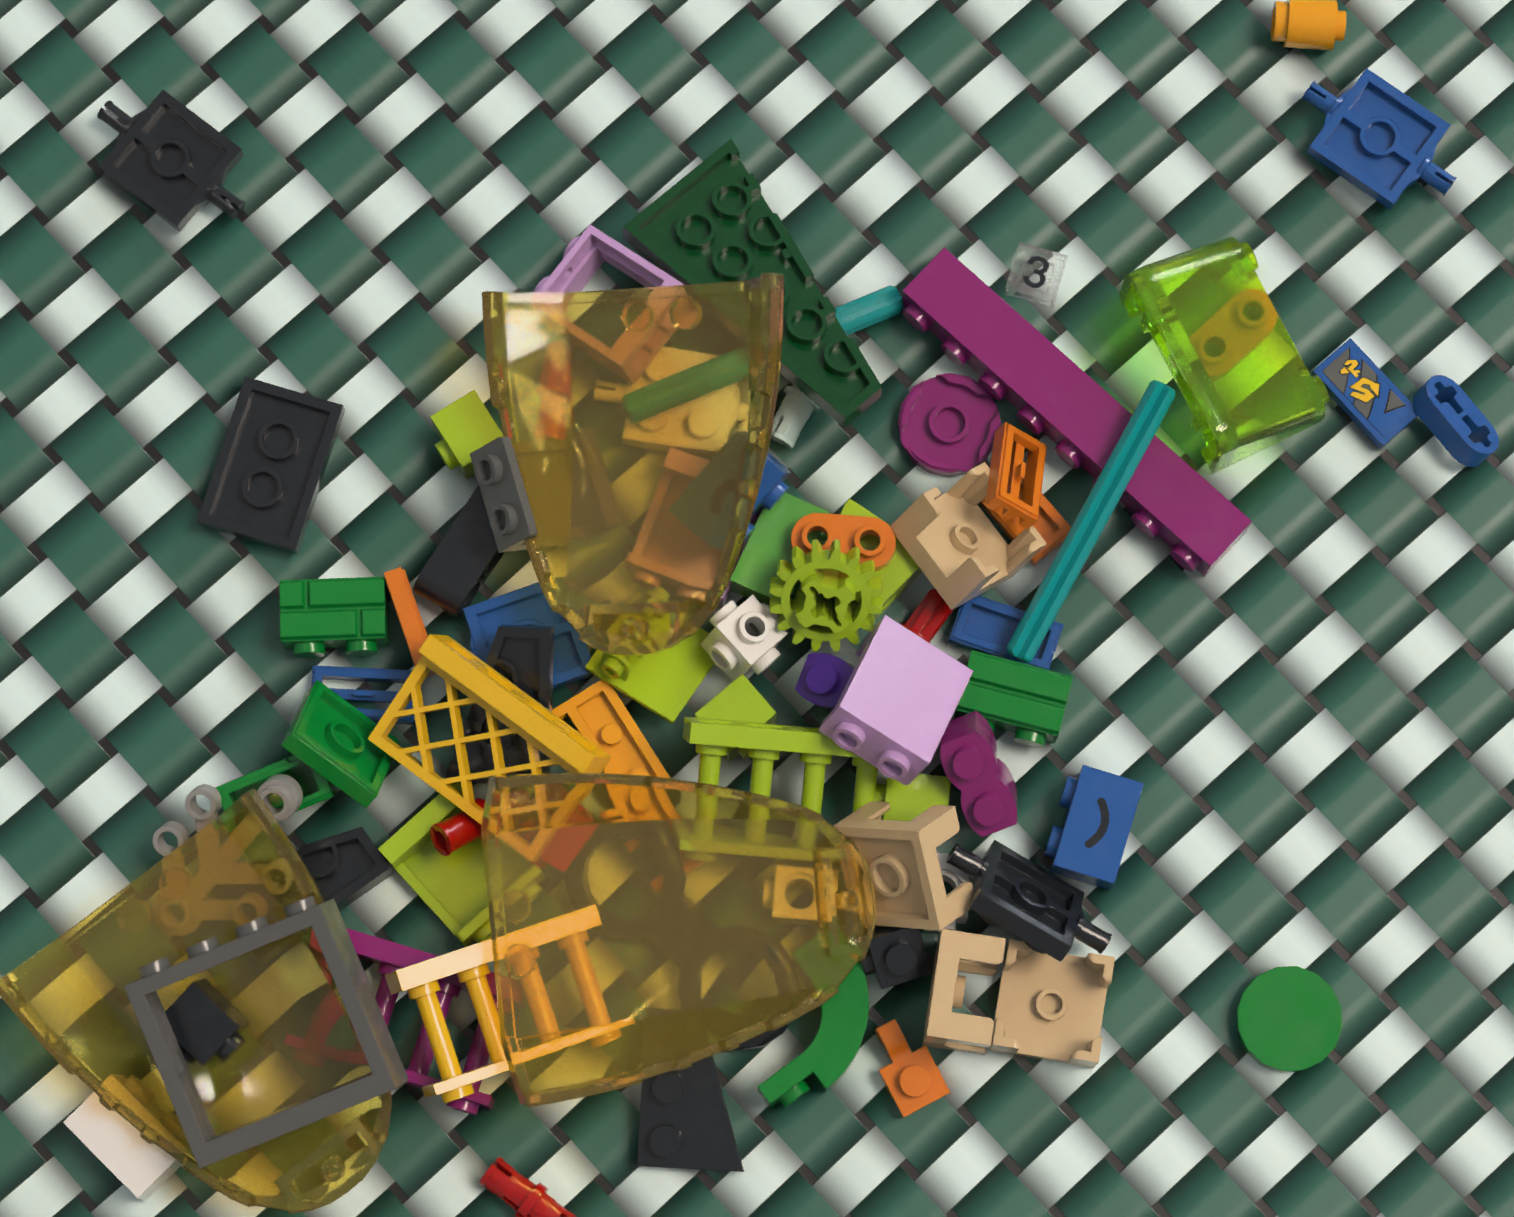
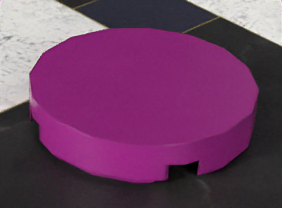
M945 373L936 375L935 378H929L925 382L923 380L911 389L901 405L897 428L901 446L914 464L928 473L952 477L966 474L972 468L987 461L992 453L994 433L1000 427L1001 420L993 397L981 384L968 376Z

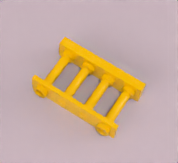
M595 904L385 974L391 995L407 990L409 999L416 1000L442 1079L422 1087L424 1097L441 1094L443 1103H447L475 1093L472 1083L588 1042L592 1052L622 1042L620 1031L635 1027L633 1017L630 1016L610 1022L584 941L589 940L586 929L601 925ZM554 940L558 950L564 948L590 1029L565 1038H561L535 958L540 956L537 946ZM503 957L507 958L509 967L515 965L541 1043L539 1047L513 1056L486 978V974L490 973L487 963ZM456 973L459 982L466 983L492 1062L462 1073L436 991L441 990L438 979Z

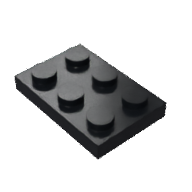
M245 377L197 518L199 526L298 554L345 413L344 406Z

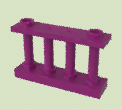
M346 928L359 960L362 959L380 965L377 973L382 975L375 999L388 1028L399 993L391 995L385 974L438 956ZM328 970L306 1039L287 1033L284 1044L290 1049L297 1050L294 1057L296 1061L324 1069L327 1060L370 1073L372 1071L361 1045H359L357 1054L327 1045L341 1001V996L331 972ZM493 972L486 974L500 1020L503 1013H509L511 1005L524 1009L526 998L520 980ZM457 973L438 979L441 990L436 991L445 1020L452 998H458L461 990L468 992L466 983L459 982ZM423 1022L408 1069H405L409 1081L405 1082V1084L421 1089L424 1086L441 1081L428 1076L434 1055ZM479 1023L477 1024L462 1073L487 1065L490 1056ZM482 1080L472 1083L475 1093L447 1102L446 1106L461 1112L477 1115L479 1106L492 1110L495 1100L491 1095L479 1092Z

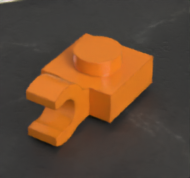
M895 1019L874 1030L891 1061V1064L878 1070L902 1118L951 1093L927 1046L925 1045L911 1052Z

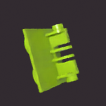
M660 587L656 588L654 592L645 593L639 590L584 669L673 724L715 664L710 655L700 645L709 633L673 611L671 603L674 598L667 590Z

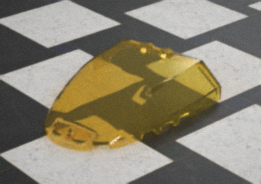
M762 273L761 277L738 282L569 293L482 292L485 352L491 403L493 407L499 410L503 436L511 439L538 531L535 537L525 542L543 594L552 611L561 614L581 635L579 640L593 648L616 655L639 656L659 653L678 645L695 634L715 611L727 588L748 529L771 440L781 365L784 275Z
M537 773L490 776L481 834L501 1045L520 1104L526 1107H534L596 1095L643 1083L644 1079L672 1070L686 1069L691 1067L692 1063L719 1052L734 1050L739 1047V1044L766 1031L777 1030L812 1011L839 992L838 987L856 963L865 959L873 938L876 921L872 876L866 860L855 842L845 837L824 819L823 815L806 807L756 793L712 784L655 776L612 773Z
M254 788L243 794L239 800L211 823L55 941L0 978V996L69 1074L77 1075L99 1096V1102L109 1111H116L140 1131L141 1138L149 1144H156L181 1163L184 1170L228 1198L245 1206L285 1210L291 1214L312 1211L331 1204L366 1177L378 1160L388 1137L392 1110L391 1091L199 1169L124 988L125 985L141 979L137 969L166 956H168L171 966L189 959L185 948L214 936L217 937L220 946L238 939L234 928L264 915L268 925L286 919L284 907L312 895L317 905L324 903L313 878L292 843ZM312 926L156 990L166 1011L192 982L206 978L251 1022L241 1033L246 1042L227 1062L223 1063L217 1059L212 1063L202 1066L198 1061L195 1064L186 1061L216 1135L372 1072Z

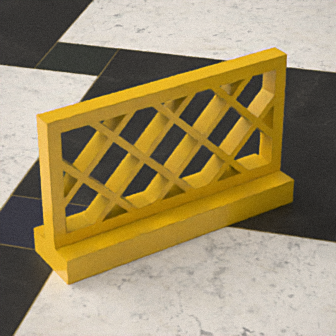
M429 634L418 651L422 654V657L379 720L368 740L527 860L536 862L593 775L601 774L611 756L450 636ZM432 670L445 680L448 702L424 706L421 684ZM457 689L468 698L459 700ZM412 699L413 708L405 710ZM477 703L485 709L489 732L464 737L460 706ZM449 709L454 739L430 743L425 713ZM414 715L419 745L402 748L387 736L399 718ZM498 720L509 727V729L499 730ZM518 734L527 742L530 763L505 767L501 737ZM490 739L495 769L470 774L466 743ZM455 746L460 776L443 779L434 772L431 750ZM539 750L550 759L540 761ZM420 752L422 762L411 754ZM560 765L575 778L563 796L546 798L542 767ZM531 770L536 800L511 805L506 774ZM496 776L501 807L484 810L475 803L471 780ZM461 782L462 792L451 784ZM557 803L549 815L548 805ZM537 807L540 830L529 844L516 834L512 811ZM502 813L503 823L492 815Z

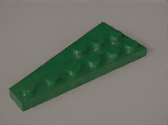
M730 139L624 225L623 239L656 267L683 283L694 300L845 429L881 397L882 386L854 339L846 335L836 318L835 308L827 296L823 297L813 280L814 274L778 214L772 213L761 195V186L753 173L749 174L739 158L740 152L733 140Z

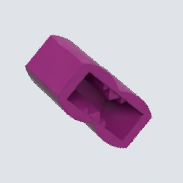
M977 711L951 720L941 738L940 758L947 777L955 787L961 790L962 811L969 826L979 836L985 837L1016 825V784L1010 770L997 758V744L991 726Z

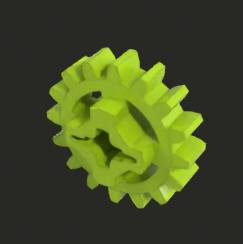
M818 539L812 540L811 552L807 554L798 546L792 548L793 563L780 559L777 563L776 573L779 577H771L769 593L774 596L770 597L769 610L770 613L779 614L777 617L778 630L783 631L792 627V643L797 645L807 637L811 639L812 651L815 652L821 647L822 641H829L834 652L840 651V641L843 638H847L854 645L860 643L859 628L872 632L875 628V617L873 614L882 613V598L879 595L882 594L883 583L882 578L873 577L875 575V563L873 560L860 564V548L855 546L847 554L842 553L840 540L834 539L830 550H822ZM799 579L801 590L797 592L796 599L792 600L791 590ZM860 591V602L857 608L852 611L850 602L856 599V593Z

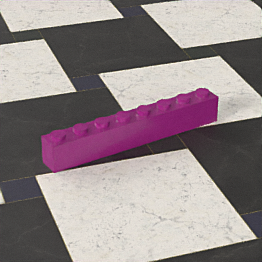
M944 247L902 291L903 307L905 308L902 314L918 331L925 333L929 330L943 343L940 345V348L951 361L960 367L966 363L981 377L978 379L979 384L993 398L1001 401L1004 397L1019 411L1016 413V416L1028 430L1036 435L1043 432L1057 445L1054 447V450L1066 464L1074 469L1081 466L1094 477V486L1132 414ZM1154 435L1119 500L1134 513L1131 519L1143 533L1151 538H1154L1156 535L1161 537L1172 547L1170 555L1181 567L1191 573L1196 569L1204 577L1241 539L1252 523L1247 516L1156 435Z

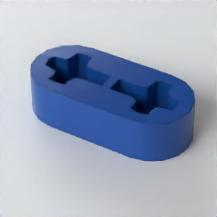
M1442 375L1432 376L1413 395L1414 410L1420 419L1459 463L1467 467L1479 466L1498 448L1499 438L1496 430L1462 388L1452 379Z

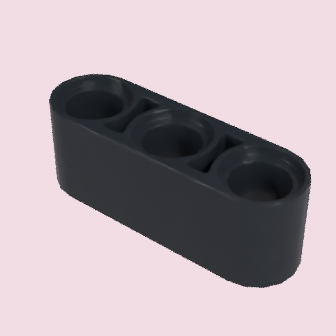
M479 485L423 567L413 586V592L456 619L464 613L463 608L468 607L505 553L498 552Z

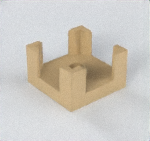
M985 462L969 470L948 492L941 495L939 489L935 487L923 493L890 526L894 535L951 610L1012 578L1047 545L1034 526H1031L1028 530L1024 529L1008 545L978 506L987 495L990 468Z
M871 801L833 826L855 924L941 931L970 910L969 906L974 892L972 883L964 882L946 895L936 850L939 845L959 832L960 826L955 806L934 805L907 822L882 820L881 816L890 810L889 802Z
M948 929L941 930L936 945L922 1046L926 1045L928 1047L981 1055L986 1054L987 1047L991 1046L994 1021L988 1017L952 1012V1007L962 1008L966 977L957 975V972L994 976L998 965L1003 961L1006 938Z
M1009 939L1005 947L992 1041L989 1050L1094 1068L1099 1063L1103 1038L1100 1036L1107 988L1112 981L1115 957L1088 953L1086 957L1066 954L1060 962L1048 954L1035 952L1024 941Z

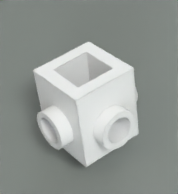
M752 595L739 607L733 600L722 607L709 620L715 628L700 645L710 655L712 661L734 681L751 669L759 675L781 655L775 647L788 633L785 630H778V614L770 613L769 605L760 603Z

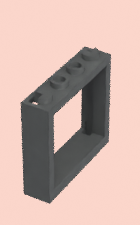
M312 895L284 907L286 919L268 925L264 915L234 928L238 939L220 946L217 937L214 936L185 948L189 959L171 966L168 956L137 969L141 979L124 986L199 1169L387 1093L409 1081L334 898L317 905ZM312 926L372 1072L216 1135L156 990Z

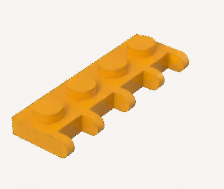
M599 680L552 710V713L562 720L569 717L580 734L611 756L603 772L613 788L597 799L602 809L621 799L631 817L648 820L665 831L671 840H673V832L693 833V812L611 685L603 680ZM629 839L625 842V846L630 853L644 846L634 839ZM679 850L685 874L690 873L707 862L685 858L686 850ZM662 874L650 882L655 893L662 889Z

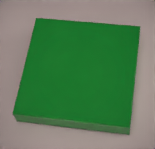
M318 680L306 691L281 744L282 747L365 808L377 797L393 759L368 740L377 724ZM389 733L387 737L399 745V740Z

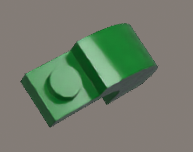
M833 923L792 954V960L817 995L821 1009V1024L815 1039L802 1054L757 1086V1091L770 1108L779 1101L787 1108L810 1090L805 1081L812 1076L825 1093L829 1091L852 1065L863 1041L869 1012L866 976L856 951L836 923Z

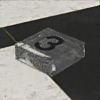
M1019 242L1004 294L1053 308L1068 255Z

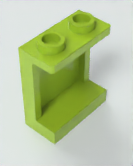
M461 782L451 784L462 792ZM439 794L381 845L378 850L464 947H468L474 941L480 943L491 939L503 926L498 919L513 906L520 911L530 904L542 891L538 883L544 879V875L536 864L527 861L521 854L497 836H493L485 841L478 838L455 850L448 856L441 855L431 841L430 828L436 823H441L457 815L462 810Z

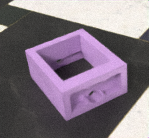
M589 224L581 236L575 237L568 244L562 261L552 274L544 277L537 284L532 300L528 305L543 326L633 385H636L695 308L696 303L683 283ZM604 261L654 292L653 296L613 348L563 317L564 313Z

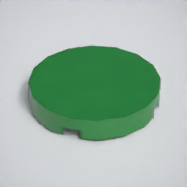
M1298 966L1275 967L1258 975L1242 992L1235 1011L1237 1032L1245 1051L1261 1066L1280 1073L1303 1071L1321 1063L1336 1047L1343 1027L1341 1005L1333 988L1317 973Z

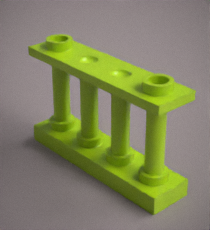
M684 717L682 738L689 744H696L695 752L700 753L693 833L673 832L672 842L679 850H686L685 858L716 861L717 853L841 862L838 845L818 843L826 764H831L832 755L852 757V765L857 766L852 813L868 802L875 801L878 768L853 752L840 748L831 738L821 733L819 728ZM728 747L748 748V757L753 758L745 837L714 835L721 756L727 755ZM780 751L800 753V761L805 762L797 842L766 839L774 760H779Z

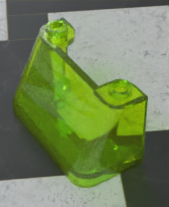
M1233 236L1138 268L1125 275L1119 293V298L1130 318L1140 313L1143 314L1140 327L1144 334L1150 332L1194 416L1191 423L1196 432L1201 430L1202 437L1208 446L1201 450V454L1212 474L1322 422L1325 416L1324 405L1330 402L1324 383L1318 375L1311 377L1255 272L1258 269V262L1252 248L1246 241L1239 243Z

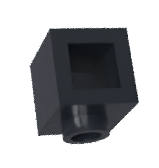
M858 924L863 944L855 946L865 976L873 974L881 989L932 974L920 929Z
M206 978L192 982L165 1011L184 1059L191 1064H195L198 1061L202 1066L212 1063L217 1059L223 1063L227 1062L246 1042L241 1033L251 1023Z

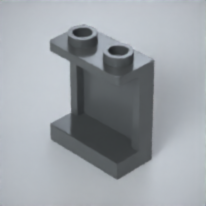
M595 428L578 429L561 440L512 444L509 437H498L470 453L475 477L479 484L489 524L499 553L589 543L624 525Z

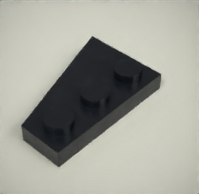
M500 625L493 640L486 664L552 712L554 627ZM477 703L472 704L469 715L465 719L463 725L464 737L489 732L485 709ZM498 720L499 730L509 729V727ZM518 734L501 737L505 767L530 763L525 739ZM490 739L466 743L470 774L495 769ZM539 750L540 761L550 759ZM456 751L452 762L449 764L445 778L460 776ZM551 766L542 767L544 781L546 778L551 779ZM531 770L506 774L508 784L533 785ZM496 776L471 780L474 783L497 784Z
M359 827L302 845L300 850L285 854V856L294 858L301 868L299 880L287 891L273 890L267 883L216 884L212 891L217 898L239 899L247 892H256L262 895L268 904V913L265 918L268 925L287 918L284 907L312 895L317 905L334 898L340 912L390 877L394 872L363 827ZM264 857L255 861H273L275 858L269 859ZM275 867V873L278 878L284 881L290 880V873L285 867ZM243 903V911L246 915L250 917L258 916L257 909L253 904ZM233 920V922L235 923V925H236L237 927L240 926L239 924L236 923L235 920ZM312 926L253 951L264 965L313 930Z
M646 1004L637 1166L744 1172L700 1007Z

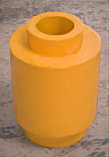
M1287 0L1274 2L1271 20V41L1283 42V47L1332 51L1335 41L1344 40L1346 11L1338 10L1337 0Z

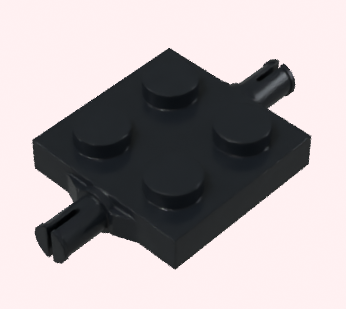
M164 90L159 93L147 109L134 115V117H130L114 105L112 101H107L104 104L106 110L101 107L97 118L119 133L115 147L98 166L101 173L160 218L181 232L196 212L208 205L209 202L232 220L238 216L236 209L241 213L245 202L223 187L226 176L244 156L239 146Z
M996 840L988 848L983 859L958 843L950 851L946 863L972 877L975 889L969 908L977 912L986 923L1004 928L1021 938L1035 952L1048 954L1060 962L1072 948L1074 938L1098 951L1099 954L1103 953L1108 946L1112 934L1085 920L1086 917L1082 910L1084 892Z

